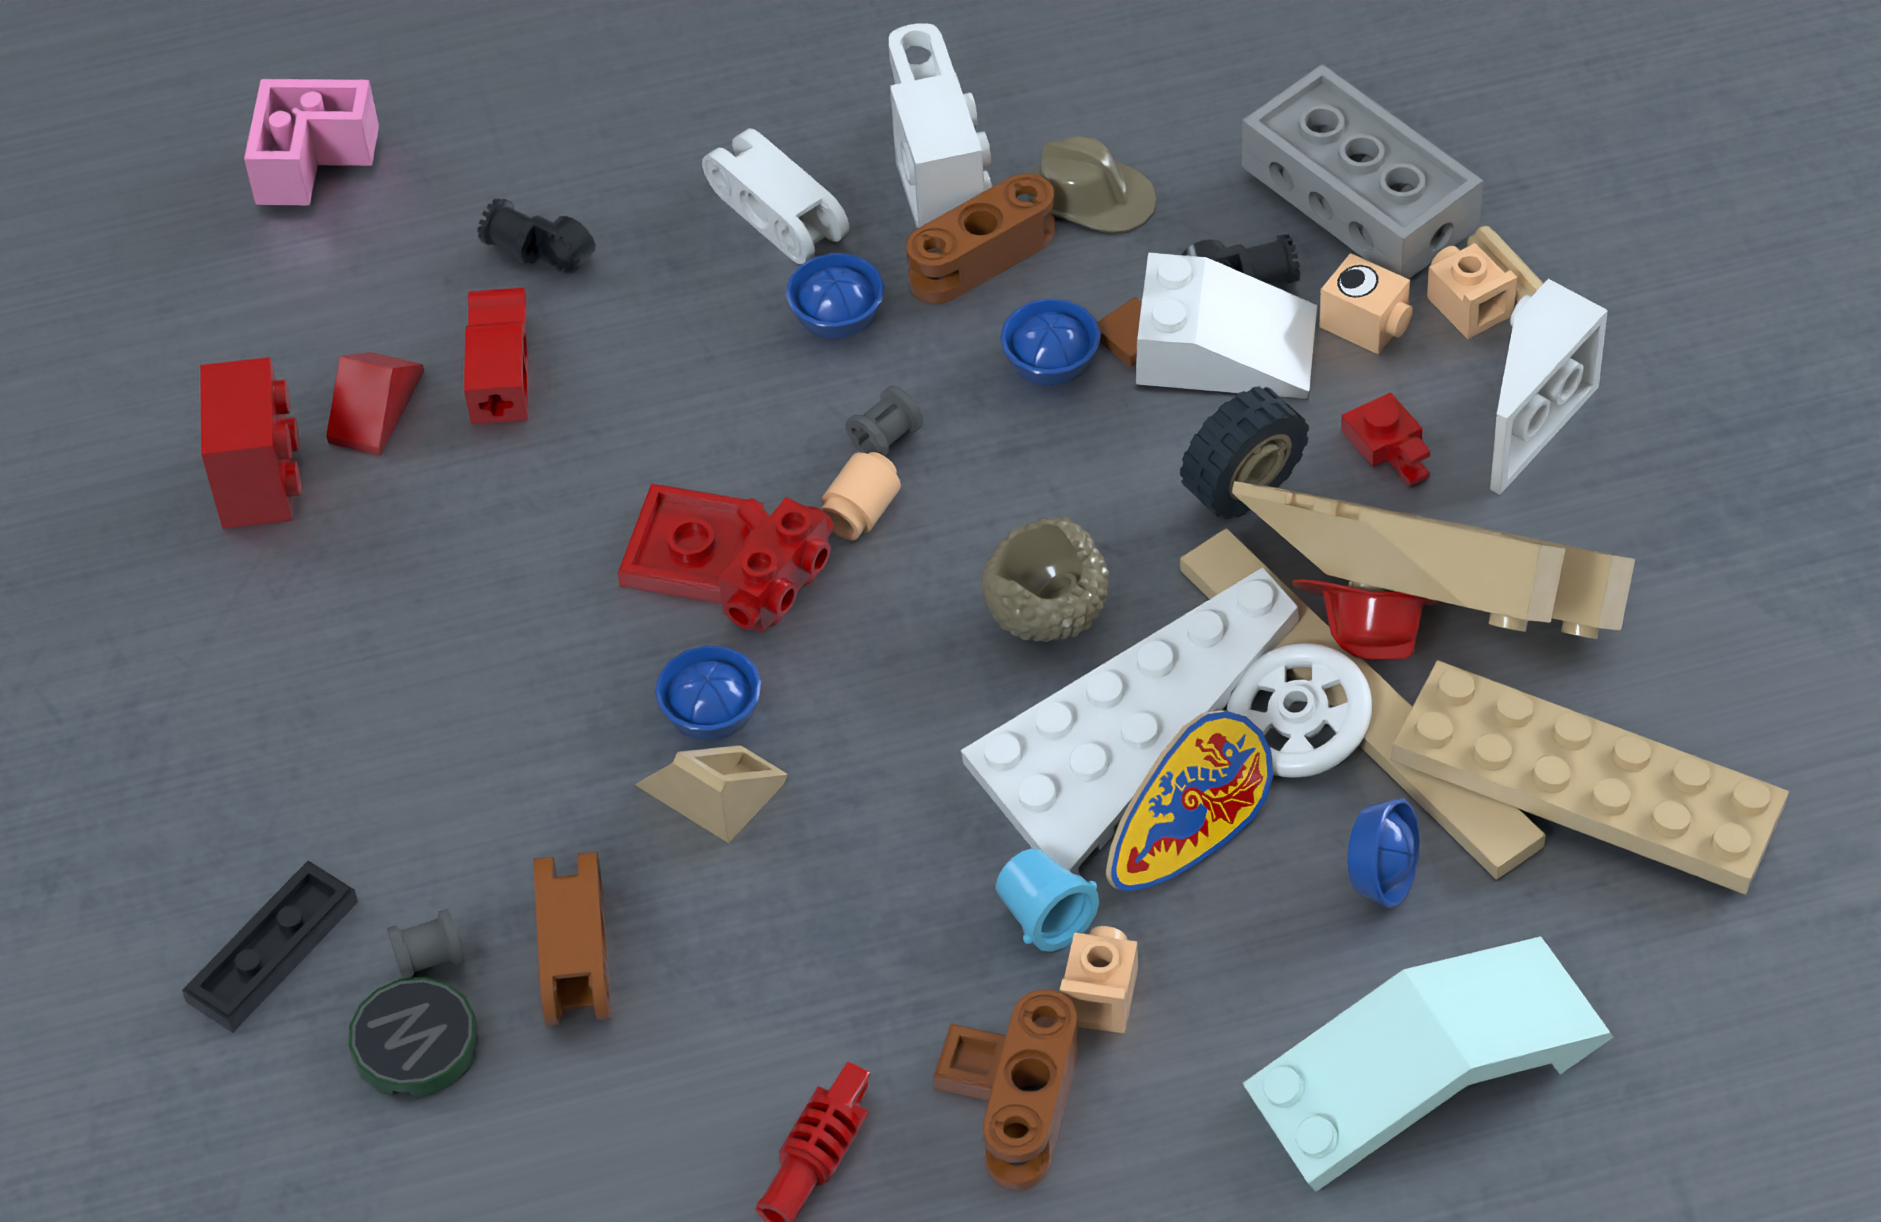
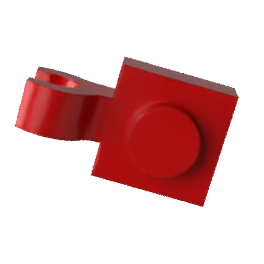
M1391 392L1341 415V431L1372 467L1388 460L1402 481L1408 486L1415 485L1430 477V472L1421 463L1422 460L1430 457V451L1422 441L1423 428Z

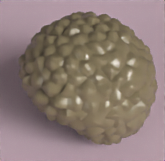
M1052 517L1050 519L1042 518L1038 521H1032L1027 525L1020 526L1017 530L1010 531L1007 538L1000 541L993 554L987 559L981 579L984 601L994 620L999 623L1002 630L1010 631L1013 636H1019L1023 640L1049 642L1050 640L1068 639L1069 636L1077 637L1082 630L1091 628L1092 622L1099 617V611L1104 607L1106 597L1108 596L1107 588L1109 584L1107 581L1109 571L1106 568L1103 555L1094 546V540L1089 532L1082 529L1076 522H1072L1068 517Z

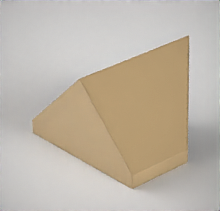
M739 745L677 752L673 763L634 785L729 843L784 785L788 774Z

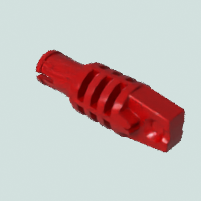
M848 1061L829 1091L820 1086L816 1088L779 1150L780 1169L764 1196L756 1204L755 1211L765 1222H794L814 1186L823 1185L830 1180L868 1116L869 1111L859 1105L868 1090L869 1071Z

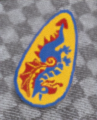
M1225 710L1202 713L1180 729L1155 761L1120 820L1111 844L1106 868V878L1113 888L1122 891L1146 889L1171 880L1228 843L1256 817L1268 798L1273 778L1272 753L1261 729L1246 716Z

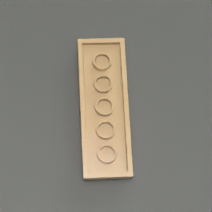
M1438 660L1393 744L1390 760L1745 895L1775 830L1789 793L1788 790Z

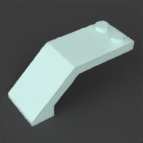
M1540 936L1403 969L1243 1082V1085L1307 1183L1317 1192L1467 1085L1551 1063L1561 1075L1612 1039L1613 1035Z

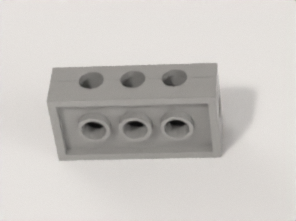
M1323 64L1242 120V167L1364 259L1402 277L1410 279L1432 263L1434 257L1442 249L1448 246H1455L1480 227L1483 180Z

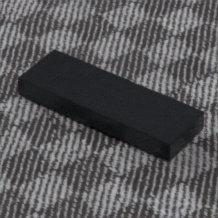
M307 861L182 990L186 1003L233 1033L358 903L355 889L312 862Z

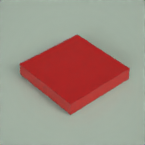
M651 483L617 573L619 586L722 604L718 577L742 550L745 539L751 532L750 528L737 514L738 507L747 499ZM757 501L764 508V502Z

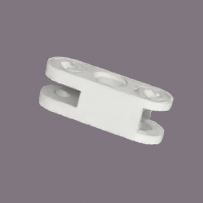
M748 128L733 139L732 147L735 156L724 148L718 147L702 159L704 174L717 195L797 264H804L812 259L815 255L814 244L824 237L838 242L849 234L848 218L834 196L758 131Z

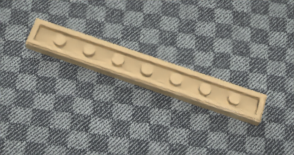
M1227 528L1180 558V571L1209 599L1262 567L1298 606L1299 621L1276 648L1295 643L1320 644L1340 651L1360 668L1371 691L1372 714L1368 730L1359 746L1496 880L1544 848L1545 834L1518 808L1390 760L1393 744L1412 706L1362 658L1354 657L1343 650L1332 637L1330 627ZM1312 668L1289 669L1286 675L1292 680L1310 681L1312 679ZM1341 684L1324 689L1330 708L1347 702L1346 693Z

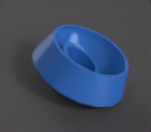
M831 253L814 257L800 265L788 280L786 296L791 310L809 332L822 338L841 339L854 336L870 325L881 305L885 284L881 272L869 261L853 254Z
M1049 298L1029 302L1013 311L1003 323L1000 340L1005 355L1022 378L1039 385L1055 386L1069 383L1084 373L1098 350L1101 333L1097 320L1086 308L1068 300Z
M705 645L685 650L671 659L658 675L655 695L660 710L682 734L696 740L714 741L729 737L744 727L752 716L759 700L762 683L757 667L744 654L724 646Z
M1404 798L1365 806L1357 815L1348 844L1347 864L1349 879L1354 890L1388 909L1398 906L1408 895L1415 879L1419 860L1420 834L1418 819L1413 806Z

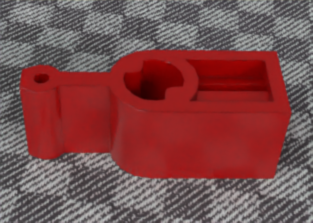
M525 287L468 291V325L465 328L464 393L471 424L528 420L527 296Z

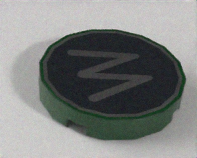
M427 977L399 979L376 989L359 1005L349 1025V1049L361 1078L378 1091L394 1095L393 1091H397L400 1093L409 1092L410 1097L427 1096L450 1086L468 1070L474 1058L473 1050L478 1041V1026L475 1014L466 997L450 984Z

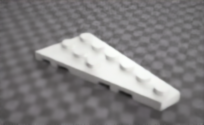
M1262 567L961 750L963 764L1032 848L1042 850L1071 873L1079 875V866L1095 848L1101 850L1115 834L1114 826L1122 818L1134 794L1162 751L1180 729L1202 713L1222 710L1226 706L1231 696V691L1254 662L1263 654L1275 649L1299 621L1298 606Z

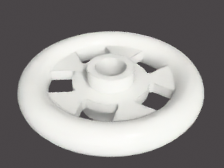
M1295 643L1278 647L1260 656L1231 691V696L1227 703V711L1246 716L1262 730L1264 736L1270 728H1274L1279 734L1290 738L1280 751L1270 747L1273 775L1300 778L1325 772L1340 764L1354 752L1369 727L1372 714V697L1364 674L1346 655L1331 647L1320 644ZM1301 667L1312 668V679L1310 681L1293 680L1286 683L1287 670ZM1341 684L1346 693L1347 702L1330 708L1324 689ZM1259 690L1274 692L1265 713L1251 710ZM1298 702H1307L1306 707L1300 712L1292 713L1288 711L1292 705ZM1328 724L1336 733L1335 736L1322 746L1314 749L1307 739L1316 736L1323 729L1324 725Z

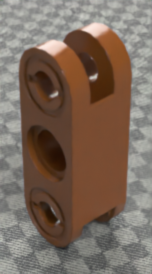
M1032 173L1009 177L916 229L910 234L906 242L907 261L910 265L908 269L909 288L913 295L919 300L931 304H940L954 300L1048 246L1055 236V219L1050 213L1054 205V189L1050 182L1042 176ZM1024 193L1036 196L1034 202H1023L1018 200L1017 197ZM942 276H944V278L939 279V280H932V279L928 278V277H942Z
M598 852L578 853V874L558 877L554 856L534 858L539 980L545 1025H560V1018H563L562 1010L594 1007L597 1021L611 1019L604 898Z
M1036 990L1027 993L1017 1002L1012 1012L983 1121L985 1167L989 1176L998 1185L1008 1189H1026L1035 1186L1045 1178L1051 1165L1078 1058L1077 1011L1073 1002L1068 997L1054 990ZM1027 1086H1038L1042 1088L1034 1092H1026L1020 1090L1021 1088ZM1028 1161L1021 1166H1014L1008 1163H1022Z

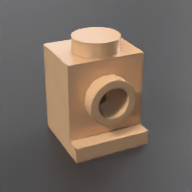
M1476 243L1462 250H1459L1456 246H1448L1434 257L1431 266H1429L1427 298L1468 340L1511 317L1515 308L1517 276L1511 270L1504 272Z
M1099 926L1093 928L1090 934L1074 932L1065 977L1062 979L1060 993L1073 1002L1077 1011V1027L1125 1034L1138 972V942L1127 940L1126 935L1116 928Z

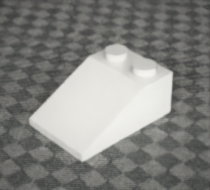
M1148 253L1137 337L1136 384L1231 393L1247 392L1252 387L1259 386L1262 389L1265 387L1271 388L1280 397L1309 399L1317 305L1206 257Z
M1550 279L1532 296L1525 295L1514 308L1510 319V325L1513 328L1497 409L1490 490L1499 495L1599 387L1608 310Z

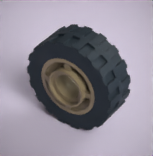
M1258 386L1252 387L1247 392L1242 391L1236 394L1230 401L1222 404L1202 424L1203 426L1199 432L1195 433L1190 441L1191 444L1188 450L1185 451L1182 458L1183 465L1180 468V476L1183 480L1181 482L1217 517L1221 516L1223 519H1231L1232 516L1240 517L1245 515L1251 509L1232 494L1234 481L1278 488L1293 473L1292 470L1303 456L1302 452L1304 447L1307 446L1309 439L1307 437L1309 425L1297 411L1271 388L1265 387L1262 389Z

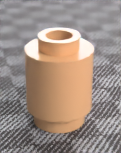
M876 452L853 454L824 493L821 510L831 518L834 524V530L832 531L834 534L847 540H856L861 533L870 532L899 492L901 483L896 475L897 469L888 458Z

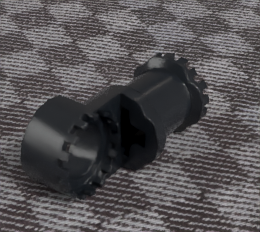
M495 198L492 204L489 203L487 205L489 212L483 211L482 213L486 220L481 219L479 224L483 226L477 228L479 233L477 236L480 242L494 246L499 244L515 252L516 259L525 264H534L537 260L541 259L551 266H555L558 271L565 268L563 272L566 274H573L595 252L596 247L592 235L577 220L568 216H559L554 222L539 215L531 218L516 211L513 203L504 198L503 200Z
M1290 234L1278 235L1274 242L1245 248L1242 244L1225 247L1218 240H1202L1192 244L1181 254L1183 256L1206 257L1267 284L1286 280L1287 283L1300 281V264L1298 261L1293 262V259L1298 258L1297 253H1291L1295 251L1296 247Z

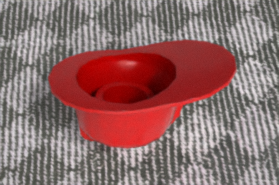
M1294 579L1292 581V585L1299 589L1324 596L1332 637L1343 650L1352 656L1367 660H1405L1410 658L1415 649L1423 607L1436 605L1439 602L1403 592H1372L1306 579Z

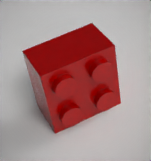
M270 357L200 365L201 455L222 529L292 521L291 497L301 496V480L297 461L290 462L292 452L300 451V440L296 418H286L285 414H290V398L286 379L276 380Z

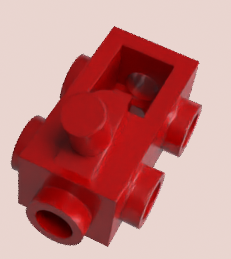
M788 497L784 498L771 515L754 498L745 500L738 507V516L750 528L751 532L747 535L742 550L718 579L723 614L740 628L746 630L754 629L763 634L768 627L778 624L791 609L799 589L812 583L829 559L831 546L828 543V536L834 530L831 518L817 507H806Z

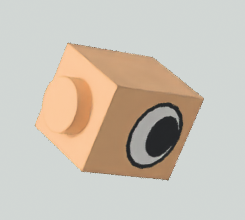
M1350 253L1321 288L1319 327L1379 355L1393 336L1399 338L1403 335L1411 321L1413 307L1409 305L1410 280Z

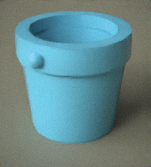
M1028 849L1014 856L1003 867L997 878V895L1021 924L1024 933L1023 941L1026 944L1033 942L1041 951L1053 952L1070 945L1074 932L1083 934L1090 926L1098 910L1099 896L1096 891V882H1087L1081 875L1071 873L1040 849Z

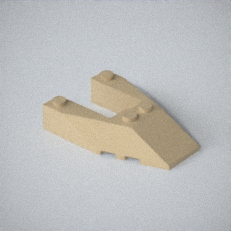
M1238 481L1233 483L1232 494L1326 575L1349 580L1348 587L1372 592H1403L1490 612L1489 625L1518 631H1526L1528 620L1551 623V618L1563 620L1561 632L1597 639L1599 628L1621 631L1635 559L1288 489Z

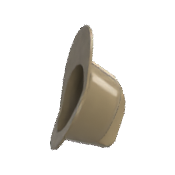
M1074 136L1062 139L1059 142L1048 141L1042 149V162L1032 174L1040 175L1047 179L1054 189V205L1050 212L1052 216L1061 217L1094 230L1118 233L1128 232L1144 225L1154 214L1157 197L1152 183L1139 171L1114 161L1110 151L1100 141L1091 137ZM1028 193L1029 200L1034 202L1036 196Z

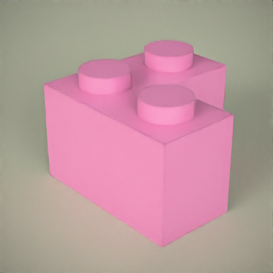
M260 80L244 157L255 205H310L318 165L372 166L379 124L369 80Z

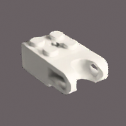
M932 24L903 26L891 32L889 36L890 64L895 85H890L896 165L917 229L992 187L987 170L983 171V166L991 165L989 142L984 131L978 133L975 131L974 126L978 125V116L973 95L971 92L962 93L942 34ZM913 46L923 47L931 52V57L925 63L912 65L908 63L905 51Z

